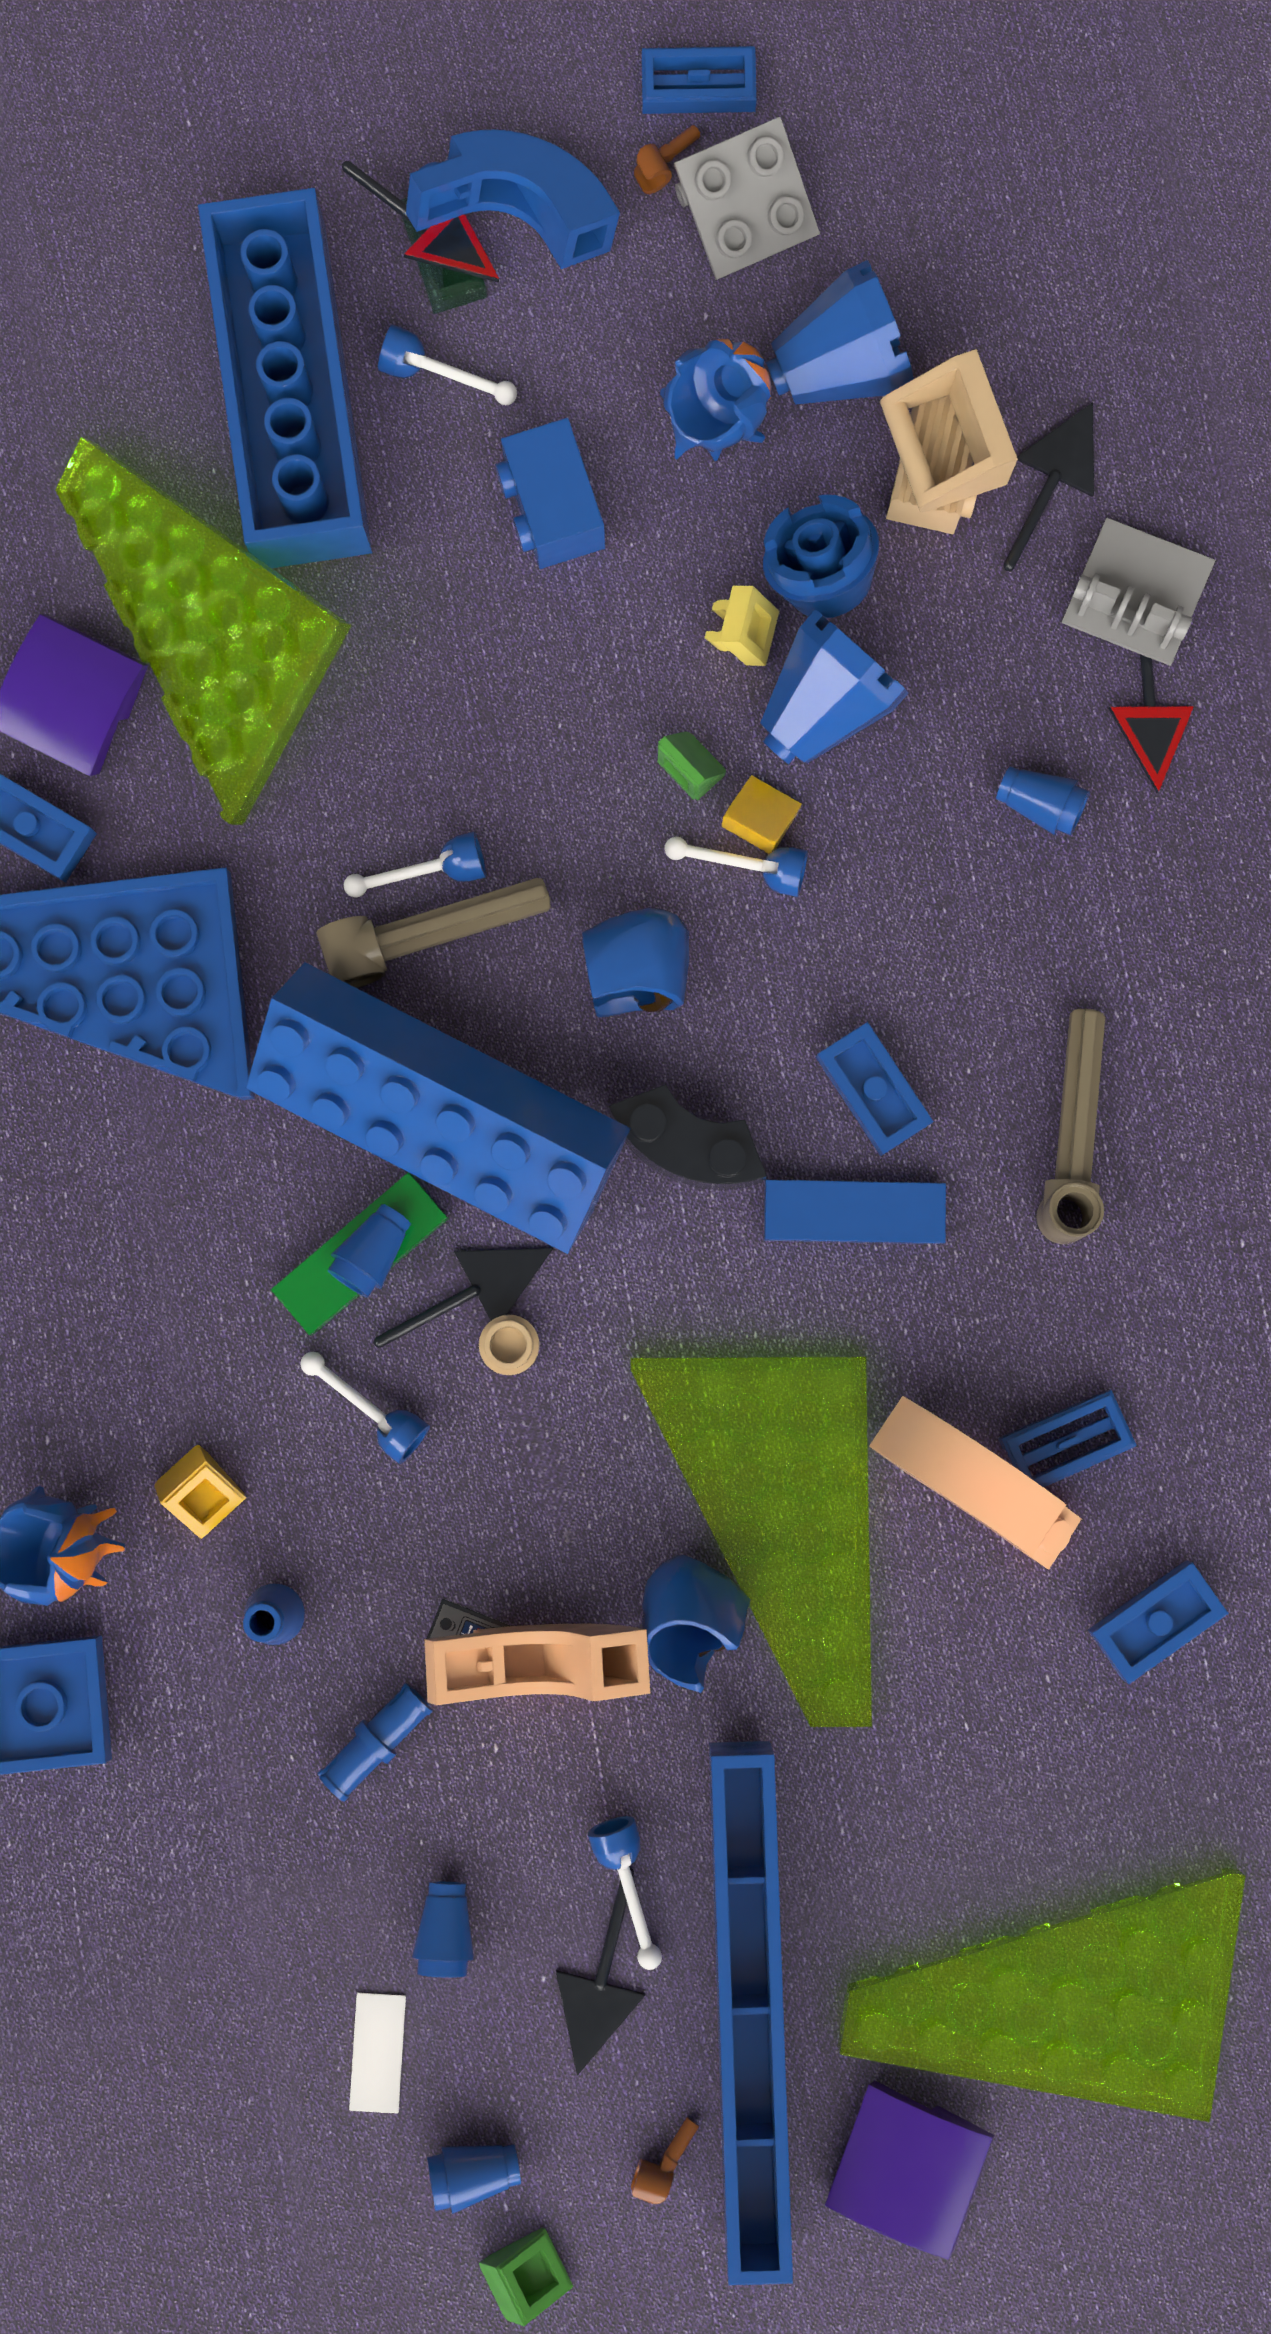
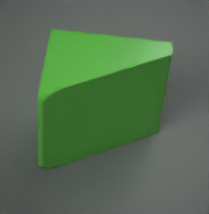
M684 731L667 735L658 742L659 765L693 800L696 799L698 801L726 774L725 768L690 732Z
M540 2228L494 2252L479 2263L480 2269L505 2319L523 2327L573 2287L545 2228Z

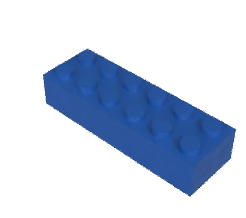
M315 188L198 204L245 546L257 570L372 554L326 227Z
M306 962L271 998L246 1089L566 1254L570 1252L593 1213L631 1129Z

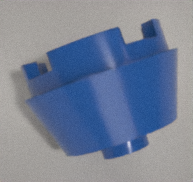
M819 495L820 504L805 507L792 515L788 507L770 524L764 537L763 570L770 586L798 611L810 616L816 609L825 618H833L854 609L868 594L879 551V536L873 523L861 513L860 507L855 502L837 495Z

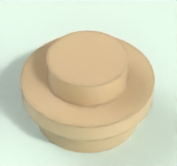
M503 1315L493 1319L485 1326L480 1335L479 1351L484 1363L491 1370L502 1375H516L524 1372L535 1362L539 1353L540 1343L535 1328L530 1322L516 1315Z

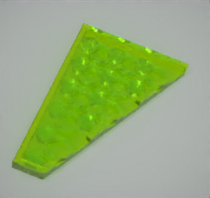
M81 437L55 490L67 514L75 519L77 534L85 550L94 553L108 581L104 584V587L123 625L132 632L134 646L142 662L150 664L165 694L161 697V700L181 739L189 745L192 752V761L199 775L208 778L223 808V811L219 813L221 818L229 824L243 825L352 625L100 445Z
M866 1357L630 1358L631 1372L741 1590L751 1599L750 1608L810 1727H872Z
M1224 1868L1221 1869V1874L1181 1885L1178 1882L1162 1887L1155 1894L1146 1897L1138 1895L1090 1909V1914L1055 1925H1050L1048 1922L1029 1928L1025 1934L1016 1937L1006 1935L960 1949V1954L921 1966L918 1963L899 1968L894 1974L889 1976H872L847 1984L837 2046L839 2054L1210 2122L1245 1875L1237 1869Z

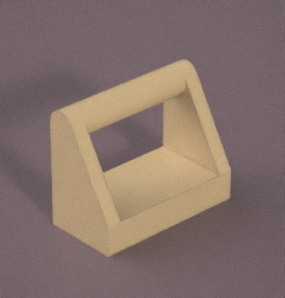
M977 349L948 359L885 395L880 400L883 413L920 512L930 511L1008 484L1018 459ZM949 396L975 465L936 485L908 409Z

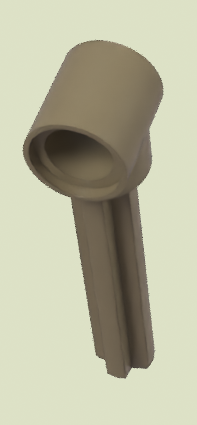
M535 878L375 928L372 920H368L366 916L343 918L317 930L316 934L329 974L355 988H359L385 976V971H387L385 961L547 912L551 908V901L543 880Z
M1087 1008L1073 1010L1069 1017L1055 1179L1045 1181L1044 1198L1036 1214L1037 1225L1041 1233L1048 1240L1057 1244H1071L1091 1234L1100 1226L1104 1216V1205L1099 1195L1100 1186L1091 1182L1105 1016L1104 1013ZM1061 1199L1070 1200L1080 1208L1082 1222L1078 1229L1067 1227L1059 1219L1057 1206Z

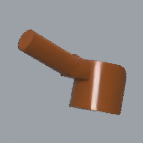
M691 125L669 143L663 144L659 148L651 143L640 148L637 154L636 162L638 165L634 169V176L645 194H652L661 190L671 180L672 172L667 163L700 138V132L695 125Z
M687 2117L667 2150L663 2153L659 2165L644 2159L639 2160L631 2182L632 2195L635 2198L651 2204H660L666 2200L670 2192L678 2160L700 2127L691 2118Z

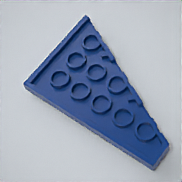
M217 868L0 895V1014L238 1099H255L254 1092L246 1089L252 1066L231 872L227 868Z

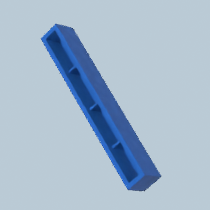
M770 1741L709 1743L724 2227L728 2286L793 2284L775 1756Z

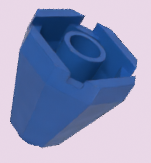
M868 260L845 270L771 343L776 358L766 362L778 395L781 396L790 391L795 405L885 396L914 379L907 352L900 353L898 346H900L899 337L901 335L879 279L876 273L872 271Z
M815 609L797 632L760 724L769 732L763 742L787 764H790L796 756L807 764L893 712L909 692L898 681L892 679L885 672L886 670L840 629Z

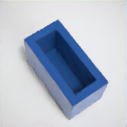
M564 418L501 438L504 461L496 463L495 468L505 499L515 496L521 515L513 517V523L523 553L533 550L539 569H543L605 549L604 523L569 419Z

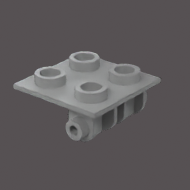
M781 117L674 163L680 180L679 183L675 184L678 200L683 208L688 205L690 207L715 280L820 235Z
M1106 518L1062 623L1171 666L1180 643L1190 627L1193 619L1192 615L1216 560Z

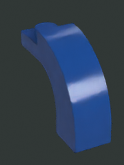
M477 130L451 136L448 160L441 163H428L418 171L410 173L406 215L416 232L476 211L491 210L511 214L528 223L539 233L560 269L610 252L620 215L618 208L602 183L574 156L540 138L506 130Z

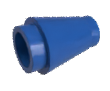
M1010 766L999 786L996 800L1006 803L1008 807L1054 836L1058 831L1071 836L1083 813L1090 791L1078 787L1079 780L1024 769L1019 770Z
M381 1204L377 1211L331 1254L335 1260L327 1271L352 1291L368 1298L375 1287L382 1289L411 1223L396 1210Z
M267 1584L258 1588L249 1597L245 1606L243 1619L245 1633L250 1639L267 1645L287 1643L299 1633L303 1626L305 1618L303 1602L299 1595L286 1585ZM260 1610H265L273 1616V1628L268 1629L262 1624L260 1619L263 1616L259 1614Z
M450 1881L429 1882L428 1895H426L412 1958L418 1959V1975L441 1978L467 1976L468 1961L474 1960L467 1896H465L466 1883Z
M515 2144L503 2147L502 2145L441 2147L442 2154L427 2157L435 2211L451 2208V2213L455 2214L508 2190L509 2187L521 2184Z

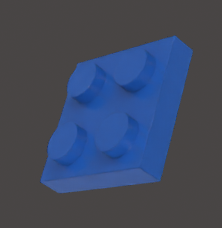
M102 1635L0 1646V1775L106 1764L110 1761L112 1753Z

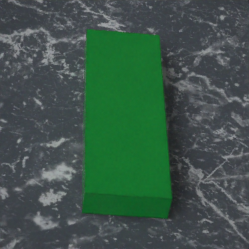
M409 1172L271 1289L308 1335L313 1336L359 1296V1294L335 1279L327 1270L335 1260L331 1254L375 1213L381 1204L396 1210L411 1223L391 1268L449 1219Z

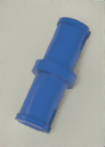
M408 1683L401 1687L402 1689L370 1722L362 1720L354 1728L356 1736L325 1768H321L317 1772L322 1783L341 1801L345 1802L350 1797L351 1792L381 1762L388 1764L397 1755L394 1748L427 1715L433 1712L429 1703Z

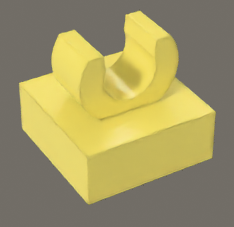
M732 586L729 600H718L712 606V610L724 619L722 630L718 632L706 631L705 639L720 651H730L745 665L766 666L779 610L754 586Z

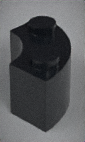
M666 1084L609 1105L611 1119L631 1128L625 1143L633 1153L653 1170L673 1180L700 1189L734 1190L763 1183L767 1177L745 1119L718 1123L697 1118L677 1103Z

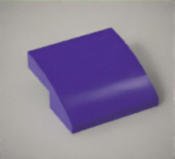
M39 614L21 644L0 688V732L88 776L98 775L101 772L119 720L129 719L148 665L46 614Z
M874 2080L868 2085L825 2206L891 2239L949 2260L995 2135L938 2105L931 2110Z

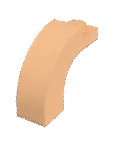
M904 1396L901 1397L869 1445L870 1448L902 1471L952 1502L1048 1570L1059 1553L1067 1546L1071 1535L1082 1520L1068 1509L1063 1501L1027 1475L952 1425Z
M544 1624L473 1630L471 1634L424 1639L427 1702L434 1705L531 1694L569 1695L590 1701L650 1694L647 1629L610 1624Z

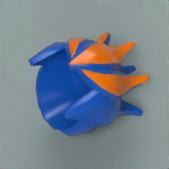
M717 339L709 341L703 348L688 349L675 361L676 376L666 387L660 389L664 408L671 417L675 435V459H679L689 449L701 446L708 450L714 461H717L722 449L733 446L740 441L758 443L764 441L765 436L757 431L767 413L766 403L771 399V381L769 372L763 367L765 360L756 348L744 341L732 342L730 339Z
M41 1486L35 1487L27 1496L10 1504L0 1517V1588L20 1602L48 1606L56 1600L63 1602L68 1598H72L84 1585H106L108 1582L95 1571V1567L106 1554L125 1551V1544L95 1533V1530L99 1525L111 1518L117 1512L116 1509L110 1508L91 1514L96 1510V1504L76 1509L72 1502L46 1496L44 1487Z

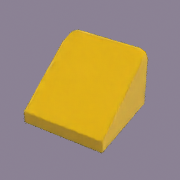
M751 775L723 816L722 827L769 854L778 847L802 804Z
M200 1445L194 1446L155 1483L160 1503L201 1539L246 1499L244 1492Z

